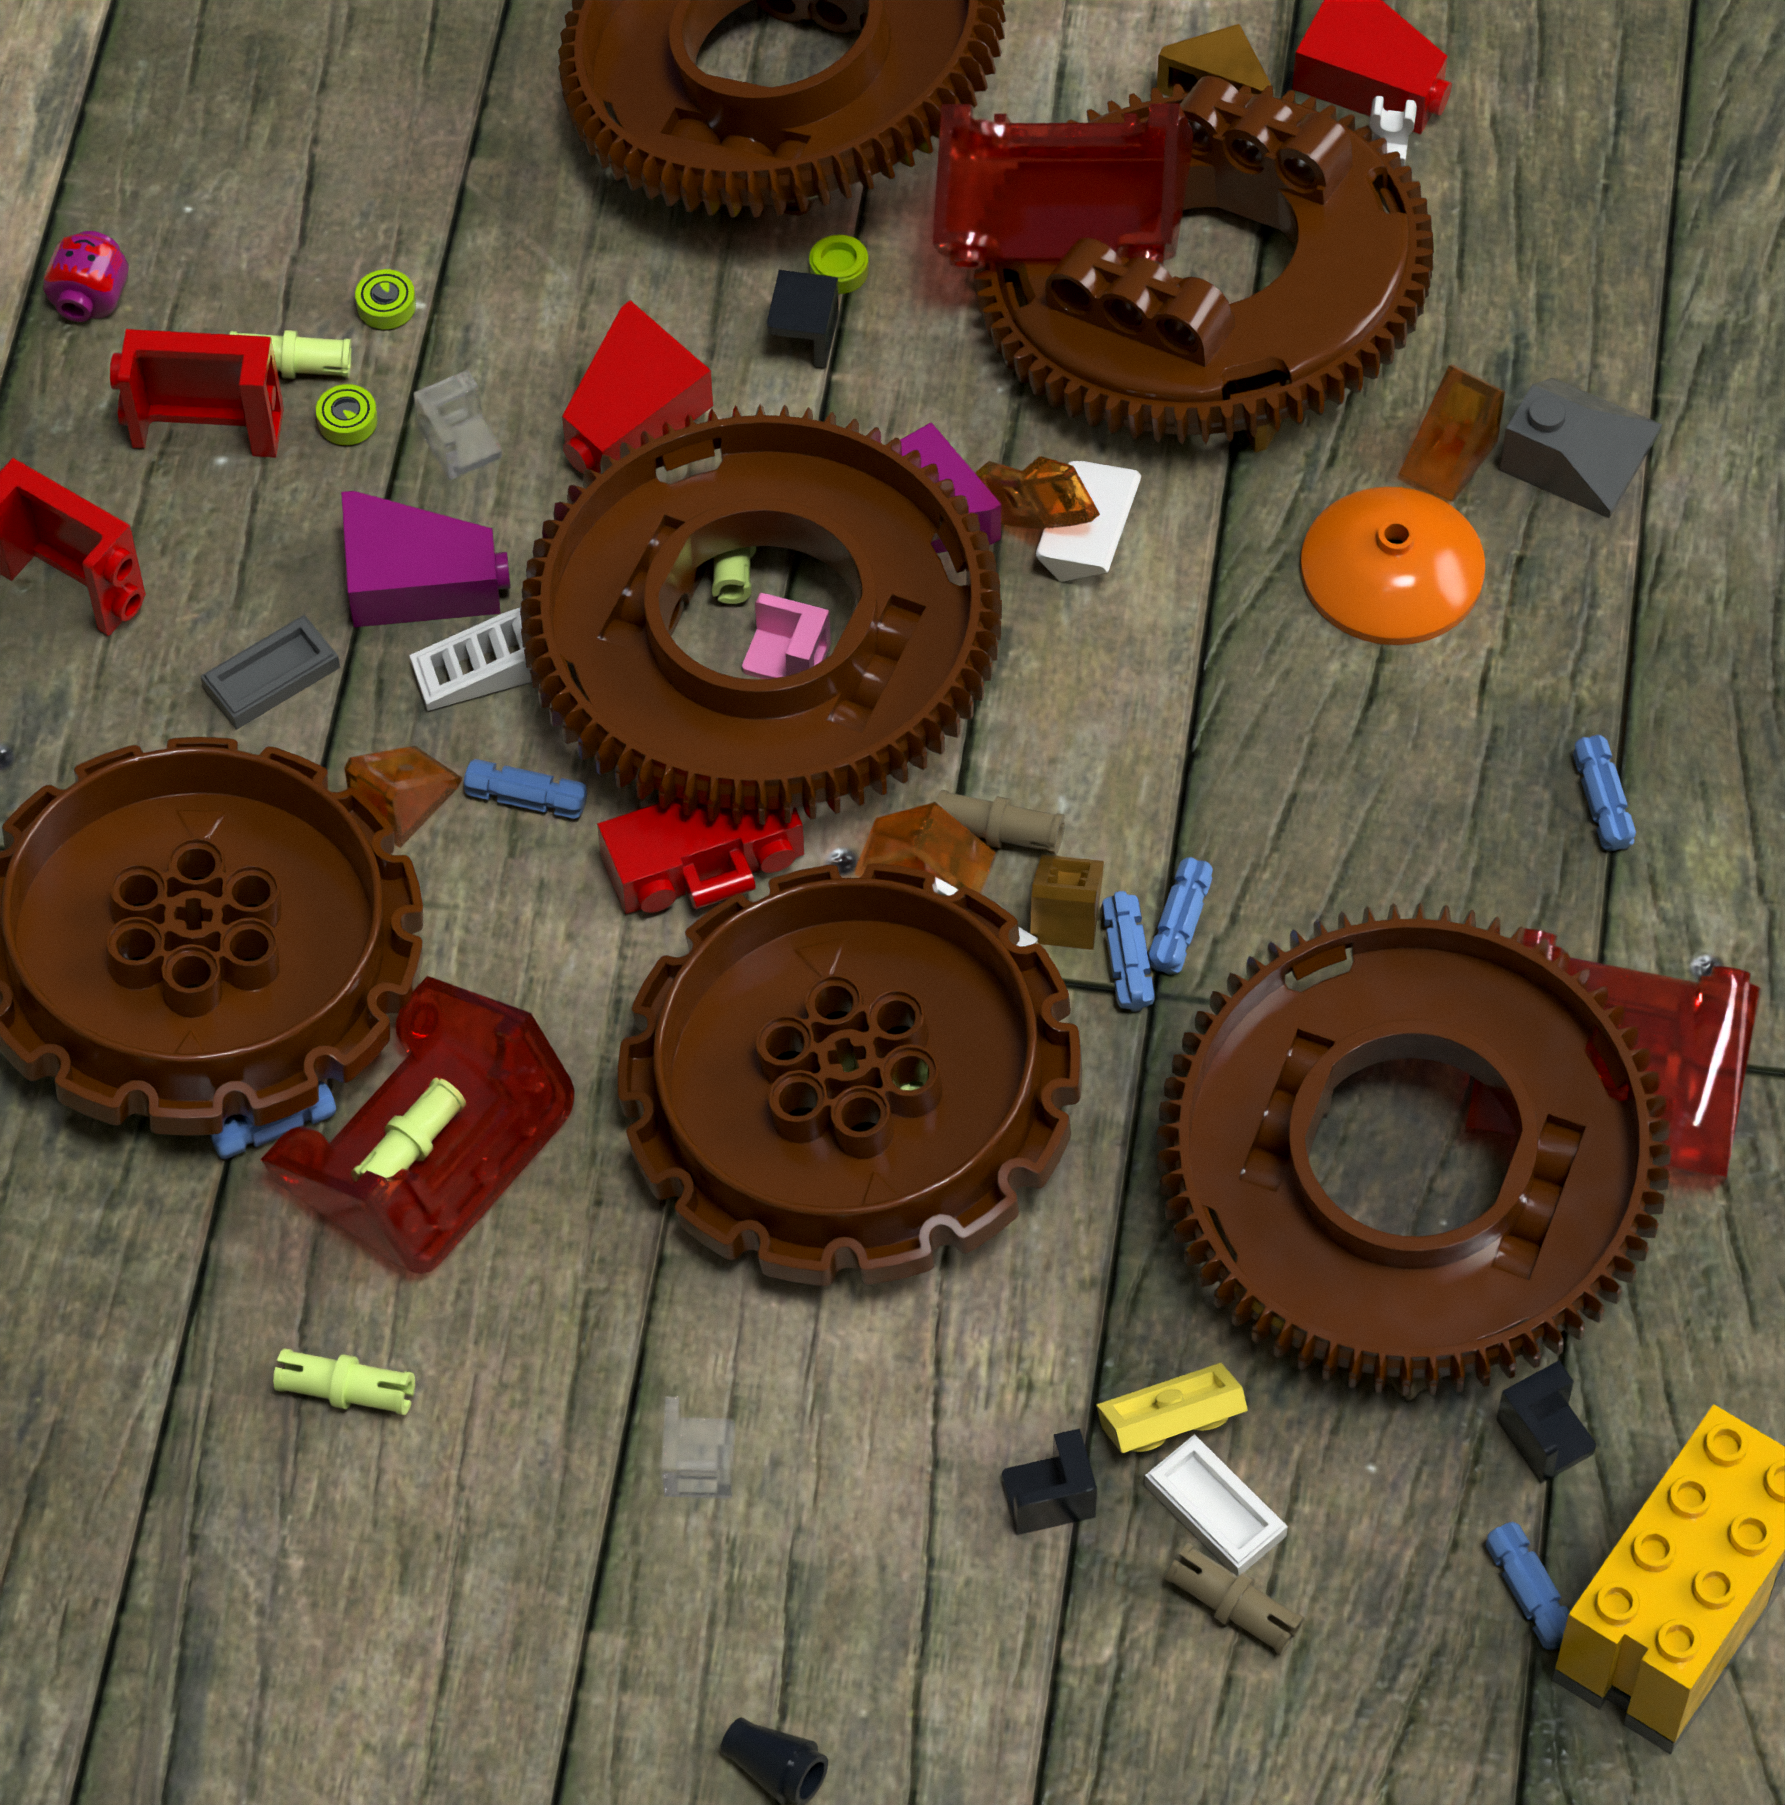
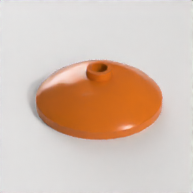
M1386 486L1364 489L1335 501L1323 510L1310 526L1304 539L1301 553L1302 582L1316 610L1341 631L1364 641L1384 645L1420 643L1434 639L1453 629L1465 619L1475 606L1483 587L1485 574L1484 550L1470 522L1444 500L1423 491L1404 487ZM1388 540H1400L1403 543L1394 544Z

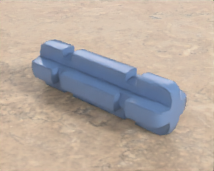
M1598 734L1590 738L1582 737L1575 742L1573 756L1578 771L1584 775L1581 782L1593 820L1600 826L1596 830L1601 846L1607 851L1627 849L1634 844L1636 830L1631 814L1625 812L1628 804L1616 766L1609 761L1612 758L1608 741Z
M479 759L471 760L464 776V790L469 796L489 800L493 794L498 796L497 802L541 812H547L548 808L551 807L555 808V815L573 819L581 816L586 805L587 790L586 785L582 782L561 778L559 783H554V776L506 765L500 771L496 770L497 763Z
M1186 857L1180 861L1174 878L1176 880L1175 885L1171 887L1158 925V934L1154 936L1149 951L1150 967L1155 971H1163L1169 975H1175L1182 970L1187 955L1185 951L1190 946L1204 905L1202 902L1203 898L1207 896L1212 881L1213 869L1206 861H1198L1192 857Z
M1118 891L1114 893V896L1105 898L1101 905L1104 925L1111 926L1105 932L1113 978H1120V980H1115V993L1117 1003L1121 1008L1130 1009L1131 1012L1142 1011L1143 1007L1153 1004L1155 993L1152 977H1145V975L1150 974L1151 969L1144 928L1142 924L1136 925V923H1141L1142 920L1139 900L1135 895H1129L1125 891Z
M319 1081V1101L315 1105L289 1117L262 1126L252 1125L249 1118L245 1115H242V1118L239 1120H235L233 1116L225 1119L224 1130L219 1134L210 1135L217 1154L221 1159H228L245 1152L246 1145L253 1143L255 1147H258L302 1129L303 1122L310 1120L312 1124L332 1117L336 1113V1104L329 1087L325 1082Z
M1515 1522L1506 1523L1501 1527L1495 1528L1487 1535L1486 1548L1496 1565L1504 1567L1505 1571L1502 1573V1576L1527 1619L1535 1620L1536 1626L1533 1627V1630L1543 1647L1548 1650L1560 1648L1570 1611L1567 1606H1559L1558 1601L1562 1597L1536 1552H1528L1527 1546L1530 1542L1521 1526Z

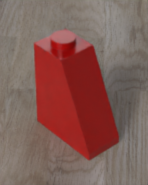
M1324 0L1295 52L1292 89L1369 117L1372 101L1376 96L1384 98L1383 108L1386 111L1403 112L1406 101L1414 100L1417 109L1412 132L1422 134L1432 113L1438 116L1443 113L1451 93L1452 83L1445 80L1448 56L1384 1Z
M631 300L620 308L562 415L565 441L563 451L566 458L580 473L584 474L585 470L590 469L601 474L600 464L602 455H607L617 461L620 460V446L622 442H626L634 449L641 447L640 436L643 431H646L654 439L663 436L662 426L664 422H667L675 431L685 428V418L688 414L693 420H696L713 407L711 370Z

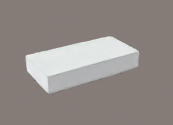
M1195 1434L1145 1475L1144 1486L1230 1572L1237 1576L1249 1569L1287 1536L1288 1526Z

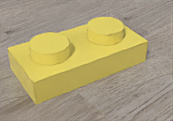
M1222 1363L1096 1404L1102 1429L1121 1453L1149 1451L1161 1446L1166 1438L1193 1429L1199 1431L1211 1430L1226 1423L1229 1417L1248 1411L1243 1387Z

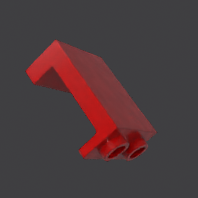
M126 329L122 353H113L111 358L110 385L113 390H120L118 421L120 425L128 426L132 448L146 447L148 429L152 422L247 426L252 456L277 457L284 406L272 338L270 336Z
M12 458L0 471V575L13 581L34 556L88 587L97 629L106 635H111L122 621H128L137 614L146 596L130 525L15 458Z

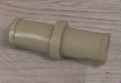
M941 790L934 807L933 829L985 838L988 846L1001 848L1004 843L1048 851L1050 854L1056 855L1063 840L1065 815L1012 806L1011 799L997 796L994 802Z
M1188 1542L1179 1553V1556L1182 1558L1179 1562L1174 1560L1165 1580L1176 1584L1216 1610L1214 1618L1223 1624L1228 1625L1233 1621L1282 1655L1291 1643L1289 1638L1291 1636L1295 1637L1298 1633L1304 1617L1300 1614H1295L1255 1588V1579L1244 1572L1239 1576L1235 1575L1195 1549V1546Z

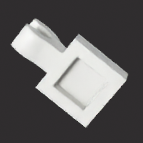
M1376 96L1372 101L1369 120L1370 128L1373 131L1372 141L1384 137L1387 140V153L1398 151L1400 153L1401 166H1405L1408 138L1415 124L1416 103L1414 100H1407L1403 112L1386 111L1383 108L1384 98Z

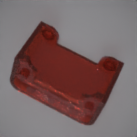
M941 104L932 244L938 253L949 258L951 266L961 269H980L985 266V261H1061L1078 239L1087 237L1097 239L1108 245L1116 252L1119 258L1122 256L1128 259L1135 257L1147 258L1163 267L1165 260L1176 256L1192 157L1193 131L1180 104H1149V118L1142 123L1136 113H1124V123H1011L1007 114H994L993 123L989 120L973 119V107L971 104Z
M426 976L412 992L409 1002L406 1006L400 1008L397 1016L396 1033L400 1044L408 1056L332 1141L328 1143L327 1139L317 1130L299 1126L283 1134L260 1159L275 1182L286 1191L394 1265L419 1274L430 1272L442 1263L559 1130L571 1113L575 1093L569 1074L532 1013L430 976ZM435 1077H438L439 1080L442 1078L458 1089L466 1100V1106L460 1112L458 1111L431 1142L433 1150L424 1161L415 1160L407 1170L402 1168L395 1175L387 1178L367 1170L357 1182L353 1180L351 1171L357 1165L359 1166L385 1137L384 1127L395 1115L403 1116L425 1092Z

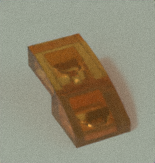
M1039 456L1022 471L988 461L975 472L1001 503V524L1033 529L1060 528L1092 522L1100 515L1076 469L1072 465Z

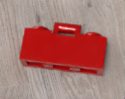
M676 797L666 809L661 808L660 803L597 823L601 859L625 914L641 909L648 913L661 911L673 904L677 897L686 895L685 890L696 910L726 900L736 894H744L756 890L752 872L758 870L766 873L778 872L790 866L797 857L804 855L803 824L795 807H793L791 823L784 822L779 809L769 810L765 825H759L755 810H745L741 822L734 824L731 808L721 807L716 819L709 821L707 805L698 803L690 816H686L683 812V799Z

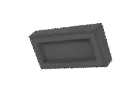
M303 615L200 677L203 689L237 730L340 668V663L336 652L308 618Z

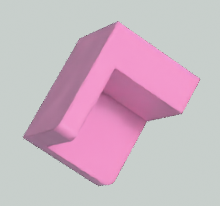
M765 593L758 595L755 602L757 630L743 661V672L746 675L761 679H773L799 673L822 662L831 645L829 610Z

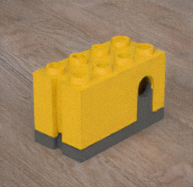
M1715 1404L1712 1405L1568 1614L1552 1681L1599 1710L1606 1700L1612 1702L1627 1712L1624 1726L1669 1754L1673 1753L1785 1585V1446Z

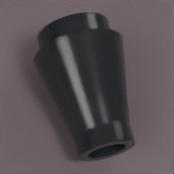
M743 1717L736 1719L730 1725L721 1743V1753L735 1761L781 1804H786L790 1801L797 1805L808 1803L821 1787L827 1773L828 1758L818 1752V1745L815 1741L763 1727Z

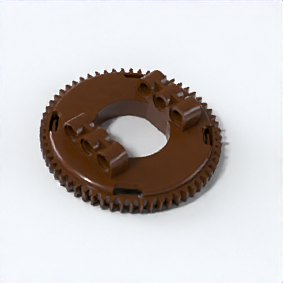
M571 0L573 9L565 15L566 28L560 32L562 43L558 49L560 58L558 69L563 89L562 94L573 127L576 128L580 141H585L588 153L591 156L597 155L601 168H611L614 179L618 181L626 177L629 188L632 191L643 186L646 196L650 200L662 192L666 206L669 207L682 197L688 212H692L703 201L708 215L712 216L721 205H727L730 217H736L741 211L742 206H751L754 217L760 216L764 206H772L777 215L785 213L800 216L810 210L816 198H819L824 206H828L831 198L830 192L840 190L841 194L847 199L852 198V185L857 182H861L869 190L873 189V175L879 172L889 179L895 178L893 170L895 164L901 162L909 167L915 165L912 154L915 150L918 149L927 154L933 152L930 139L932 136L945 140L950 137L947 122L954 124L964 123L962 107L975 108L978 105L975 92L986 91L988 86L985 75L995 74L996 72L993 58L1000 57L1002 54L999 40L1005 39L1002 24L1006 22L1003 8L1005 2L1004 0H756L758 5L767 14L784 22H797L802 19L811 20L813 18L818 24L834 32L847 33L854 29L862 30L861 35L848 52L828 68L794 83L766 87L708 75L695 65L696 57L703 41L716 24L729 13L752 0ZM607 107H613L621 126L609 116Z
M1206 76L1200 78L1190 92L1185 93L1180 84H1175L1172 92L1173 96L1163 98L1162 93L1157 88H1152L1151 101L1142 103L1141 99L1132 93L1129 94V107L1121 109L1118 104L1111 100L1107 102V114L1101 116L1094 110L1089 109L1087 110L1088 123L1081 125L1072 119L1068 120L1067 136L1051 131L1049 133L1050 149L1035 143L1032 146L1034 161L1026 158H1019L1017 160L1019 174L1006 173L1004 175L1006 189L995 188L993 192L995 204L986 205V221L979 222L980 239H975L976 256L973 257L974 280L979 310L982 314L988 336L992 338L996 352L1003 355L1007 368L1015 369L1019 382L1024 384L1030 382L1035 396L1040 397L1047 394L1048 402L1052 408L1065 404L1070 418H1076L1085 412L1090 427H1095L1100 421L1106 420L1111 434H1115L1122 426L1130 427V432L1134 439H1137L1143 431H1150L1154 433V439L1157 443H1160L1165 434H1177L1179 442L1183 445L1187 435H1201L1202 440L1207 444L1210 434L1225 433L1227 439L1231 442L1235 431L1247 429L1252 437L1255 438L1257 427L1268 424L1275 432H1278L1281 427L1280 421L1289 417L1300 425L1303 420L1304 411L1311 409L1320 416L1324 412V401L1329 399L1341 405L1345 398V388L1358 393L1361 392L1363 387V376L1370 379L1378 378L1380 363L1385 365L1393 363L1395 349L1400 350L1405 347L1407 333L1410 334L1416 331L1417 317L1424 313L1425 298L1429 296L1430 279H1432L1434 244L1431 215H1428L1427 199L1421 198V185L1419 181L1412 182L1411 167L1401 166L1400 153L1398 151L1387 153V140L1384 137L1372 141V129L1369 125L1355 130V116L1352 114L1337 121L1336 106L1332 104L1324 108L1320 113L1317 112L1315 97L1311 96L1300 105L1296 104L1295 91L1292 90L1279 99L1273 97V86L1268 85L1261 94H1252L1251 87L1243 85L1238 91L1232 84L1219 77ZM1199 207H1219L1279 229L1288 237L1296 249L1286 269L1270 285L1248 298L1229 304L1224 294L1217 287L1204 279L1197 277L1182 279L1177 276L1172 278L1167 270L1150 259L1142 257L1128 259L1123 256L1119 258L1117 253L1123 244L1146 224L1170 213ZM1008 268L1018 272L1022 290L1029 303L1028 305L1020 308L1013 283L1007 282ZM1275 369L1286 372L1289 376L1288 385L1281 386L1278 382L1256 390L1231 394L1229 400H1223L1222 388L1228 381L1256 376Z
M761 404L757 408L756 415L742 416L739 408L735 405L732 417L718 419L714 410L711 409L708 421L696 424L688 414L685 418V428L675 431L667 422H664L662 426L663 436L654 439L646 431H643L640 436L641 447L634 449L626 442H622L620 446V460L618 461L607 455H602L600 464L601 474L590 469L585 470L583 475L584 488L570 485L567 495L568 503H555L554 520L543 521L542 538L534 541L533 558L527 561V579L523 581L522 587L523 601L520 608L521 636L523 648H525L526 668H531V685L533 688H539L538 694L541 708L550 707L549 714L552 726L563 725L564 742L570 744L578 741L580 759L586 760L596 755V770L600 775L611 771L615 767L616 786L619 788L626 786L633 779H636L637 798L641 800L654 789L659 790L660 807L666 809L674 801L675 797L683 799V812L686 816H690L698 803L707 805L709 821L716 819L722 807L731 808L734 824L741 822L745 810H755L759 825H765L769 810L779 809L784 822L791 823L793 807L803 806L805 813L812 820L816 819L817 803L826 801L835 814L840 813V797L847 794L859 806L863 805L864 787L870 785L873 790L883 796L887 794L886 776L890 774L894 779L904 784L908 781V762L924 770L927 768V749L942 755L945 752L944 734L958 738L960 735L959 718L972 719L974 702L972 700H983V681H991L993 677V662L991 661L998 659L997 640H1001L1000 619H1002V600H1000L999 573L996 572L994 553L989 551L987 533L980 531L978 514L969 513L966 496H955L952 479L939 481L936 464L931 463L921 468V456L918 450H913L902 456V445L899 438H894L886 445H883L881 443V432L878 427H875L865 436L859 433L857 419H853L844 428L836 425V416L833 412L822 422L813 420V413L810 407L807 408L802 418L790 417L786 405L782 407L779 416L766 415ZM720 449L722 462L715 470L696 474L673 484L661 482L657 478L656 469L662 466L668 472L691 462L714 457V450ZM939 538L941 539L949 553L956 573L963 572L966 569V585L959 586L949 582L943 564L931 542ZM776 546L811 555L834 569L850 586L858 601V605L833 653L815 666L785 677L744 679L718 673L689 657L675 643L671 636L679 622L684 602L690 603L694 592L704 576L708 560L739 548ZM568 664L574 665L579 682L590 703L574 683Z
M1393 903L1389 908L1387 920L1376 921L1371 908L1367 906L1364 909L1362 923L1352 926L1346 914L1341 911L1338 915V930L1327 932L1321 921L1316 919L1313 926V939L1305 941L1293 929L1290 933L1289 951H1282L1270 941L1267 947L1269 964L1266 966L1249 956L1246 962L1248 981L1234 973L1229 974L1227 990L1231 997L1212 991L1210 1008L1214 1014L1197 1011L1195 1029L1200 1034L1184 1032L1182 1050L1188 1055H1174L1172 1073L1178 1077L1166 1078L1164 1083V1096L1170 1100L1161 1102L1159 1106V1120L1166 1123V1125L1158 1127L1156 1136L1157 1145L1167 1149L1158 1152L1157 1170L1168 1172L1161 1176L1159 1180L1161 1195L1175 1196L1166 1201V1218L1174 1220L1183 1219L1174 1225L1173 1237L1175 1243H1185L1194 1240L1193 1243L1185 1248L1184 1261L1186 1265L1190 1266L1206 1262L1199 1269L1198 1284L1202 1288L1219 1281L1220 1285L1214 1291V1305L1219 1308L1235 1300L1237 1304L1233 1308L1232 1323L1238 1326L1247 1322L1251 1317L1254 1318L1256 1321L1253 1325L1252 1340L1255 1343L1265 1339L1272 1332L1277 1336L1274 1345V1355L1280 1358L1290 1350L1291 1346L1298 1348V1369L1304 1370L1313 1361L1314 1357L1322 1359L1323 1379L1329 1380L1338 1366L1348 1368V1385L1352 1388H1355L1361 1379L1362 1373L1365 1372L1373 1374L1375 1392L1378 1393L1382 1392L1387 1383V1377L1391 1376L1399 1377L1402 1395H1409L1413 1385V1378H1424L1429 1394L1436 1395L1439 1377L1450 1376L1455 1390L1462 1392L1465 1373L1475 1371L1477 1379L1483 1387H1486L1490 1384L1491 1366L1499 1364L1500 1369L1509 1379L1515 1377V1357L1522 1355L1524 1360L1533 1368L1538 1367L1541 1358L1539 1345L1544 1343L1549 1350L1558 1356L1563 1352L1564 1345L1561 1331L1565 1330L1569 1335L1578 1340L1584 1337L1585 1323L1580 1317L1582 1314L1597 1323L1603 1320L1605 1310L1604 1305L1598 1299L1599 1296L1615 1304L1620 1301L1621 1286L1614 1278L1619 1281L1633 1283L1637 1269L1636 1265L1628 1258L1639 1261L1646 1260L1649 1247L1648 1243L1642 1238L1656 1237L1659 1223L1651 1215L1663 1214L1665 1196L1657 1191L1668 1189L1669 1171L1661 1166L1670 1164L1671 1146L1661 1142L1669 1139L1670 1124L1669 1121L1658 1118L1665 1114L1667 1105L1665 1096L1653 1094L1659 1089V1072L1644 1071L1650 1065L1651 1055L1649 1049L1632 1050L1638 1044V1027L1632 1026L1618 1030L1624 1022L1625 1012L1623 1005L1603 1010L1608 1000L1609 992L1607 986H1602L1588 993L1586 989L1590 979L1589 969L1585 968L1570 976L1567 973L1570 961L1568 952L1563 953L1553 962L1546 958L1548 947L1546 938H1543L1533 949H1530L1523 945L1525 930L1522 926L1515 931L1511 938L1500 935V919L1498 916L1493 919L1487 930L1476 927L1475 912L1473 910L1467 913L1461 924L1451 922L1450 910L1447 905L1442 907L1438 920L1426 919L1423 905L1419 903L1416 905L1412 919H1401L1397 905ZM1351 948L1353 964L1349 972L1326 979L1302 992L1289 989L1285 984V975L1291 971L1298 981L1322 968L1347 960L1345 949ZM1591 1041L1606 1064L1616 1089L1628 1084L1626 1100L1620 1101L1608 1096L1599 1073L1585 1052L1586 1045ZM1422 1058L1439 1061L1459 1068L1483 1083L1505 1108L1514 1126L1518 1140L1496 1203L1484 1214L1462 1227L1427 1236H1402L1379 1231L1360 1223L1342 1211L1327 1196L1318 1183L1309 1163V1155L1322 1117L1327 1119L1330 1111L1334 1088L1353 1073L1375 1063L1391 1059ZM1209 1208L1216 1211L1223 1231L1238 1256L1236 1263L1231 1258L1229 1251L1216 1230L1208 1210ZM1525 1319H1529V1320H1527V1321H1525V1322H1523V1323H1521V1324H1519V1325H1517V1326H1515V1327H1513V1328H1511V1329L1505 1330V1329H1507V1328H1509V1327H1511V1326H1513V1325H1515V1324H1517V1323H1519V1322H1521V1321H1523V1320H1525Z

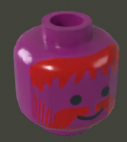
M83 231L79 234L64 237L57 244L44 275L43 290L57 311L69 320L84 322L88 319L104 318L111 314L118 304L128 278L129 264L118 244L112 238L96 231Z

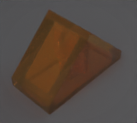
M1449 365L1399 475L1450 502L1455 501L1498 443L1505 391L1455 365Z
M417 746L349 757L344 767L347 788L357 789L377 807L394 829V844L399 848L458 789L463 778Z
M933 802L877 817L855 868V875L861 877L866 866L871 863L904 866L930 872L936 878L958 890L965 886L982 894L995 862L996 853L940 805Z

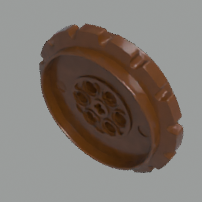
M172 738L167 741V749L143 753L139 746L131 745L102 754L77 765L74 768L75 783L64 790L52 785L43 786L22 803L3 824L2 832L6 850L0 851V1051L30 1081H36L45 1076L55 1077L57 1100L86 1116L108 1124L120 1125L129 1115L138 1114L149 1117L150 1130L155 1134L185 1136L219 1134L224 1130L225 1119L232 1116L245 1115L254 1126H262L289 1117L315 1105L319 1101L318 1081L324 1078H334L342 1083H347L363 1071L390 1041V1019L386 1014L405 1013L410 1007L418 985L423 962L422 939L419 936L413 935V933L419 932L423 928V902L413 863L406 855H391L394 851V829L376 806L355 788H348L341 792L329 791L328 770L308 759L270 746L266 747L259 755L239 751L238 742L230 738ZM202 877L204 879L192 880L191 878ZM137 903H146V904H147V905H144V906H132V905L137 904ZM249 904H259V905H260V906H256V907H245L246 905H249ZM134 957H145V959H141L138 961L128 960ZM245 958H257V959H258V960H255V961H243V959H245ZM191 984L201 985L200 987L191 989L184 987L186 985Z
M871 863L866 866L864 874L860 878H842L836 865H824L772 878L768 882L769 895L756 902L749 901L742 894H736L708 911L689 926L685 931L689 953L683 957L662 956L643 982L633 1002L632 1014L635 1025L642 1033L637 1036L626 1037L621 1042L618 1061V1096L624 1116L639 1118L638 1121L627 1128L626 1133L632 1154L645 1182L657 1199L663 1200L674 1196L680 1197L675 1204L679 1224L704 1246L728 1260L736 1259L747 1250L758 1251L763 1274L795 1283L828 1286L833 1283L835 1275L839 1270L848 1267L855 1268L860 1272L864 1284L872 1285L890 1282L932 1270L934 1268L933 1252L939 1246L952 1245L963 1254L975 1250L996 1236L1018 1217L1017 1194L1014 1192L1016 1189L1026 1186L1041 1189L1048 1182L1059 1164L1071 1137L1069 1115L1059 1108L1074 1105L1081 1098L1082 1057L1079 1030L1075 1024L1059 1022L1071 1013L1070 999L1067 987L1048 953L1042 945L1037 943L1017 946L1020 939L1018 921L997 903L972 888L965 886L952 895H939L934 874L909 867ZM835 1011L848 1013L839 1019L830 1020L825 1018L828 1014ZM893 1027H910L908 1031L902 1034L886 1033ZM796 1051L800 1053L795 1058L789 1060L776 1059L777 1056L784 1052ZM856 1069V1070L851 1071V1072H844V1071H847V1070ZM911 1081L925 1083L919 1089L912 1091L900 1089L902 1085ZM799 1107L813 1108L810 1113L803 1116L789 1115L792 1110ZM861 1122L876 1124L872 1129L863 1132L850 1130L854 1125Z

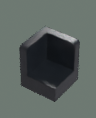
M779 270L767 319V331L772 335L814 340V366L827 368L839 315L838 277Z
M1559 1360L1503 1390L1497 1415V1422L1541 1484L1594 1454L1596 1448L1595 1441L1569 1406L1574 1381Z
M1080 1429L1053 1435V1458L1005 1468L1002 1471V1484L1017 1535L1096 1517L1097 1486Z

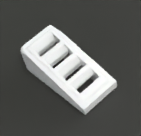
M520 608L502 613L409 655L427 711L531 682V668H526L525 648H523ZM519 645L520 650L510 654L508 647ZM494 651L497 660L486 664L483 654ZM469 658L473 671L463 675L459 661ZM445 665L450 681L439 685L434 668Z

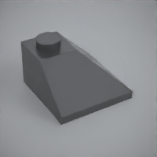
M1550 378L1532 384L1507 425L1499 471L1610 518L1660 434L1662 424L1560 380Z

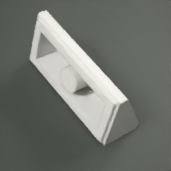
M1071 461L1067 464L1036 550L1038 560L1060 582L1107 573L1109 571L1140 483L1141 474L1137 470L1085 461Z

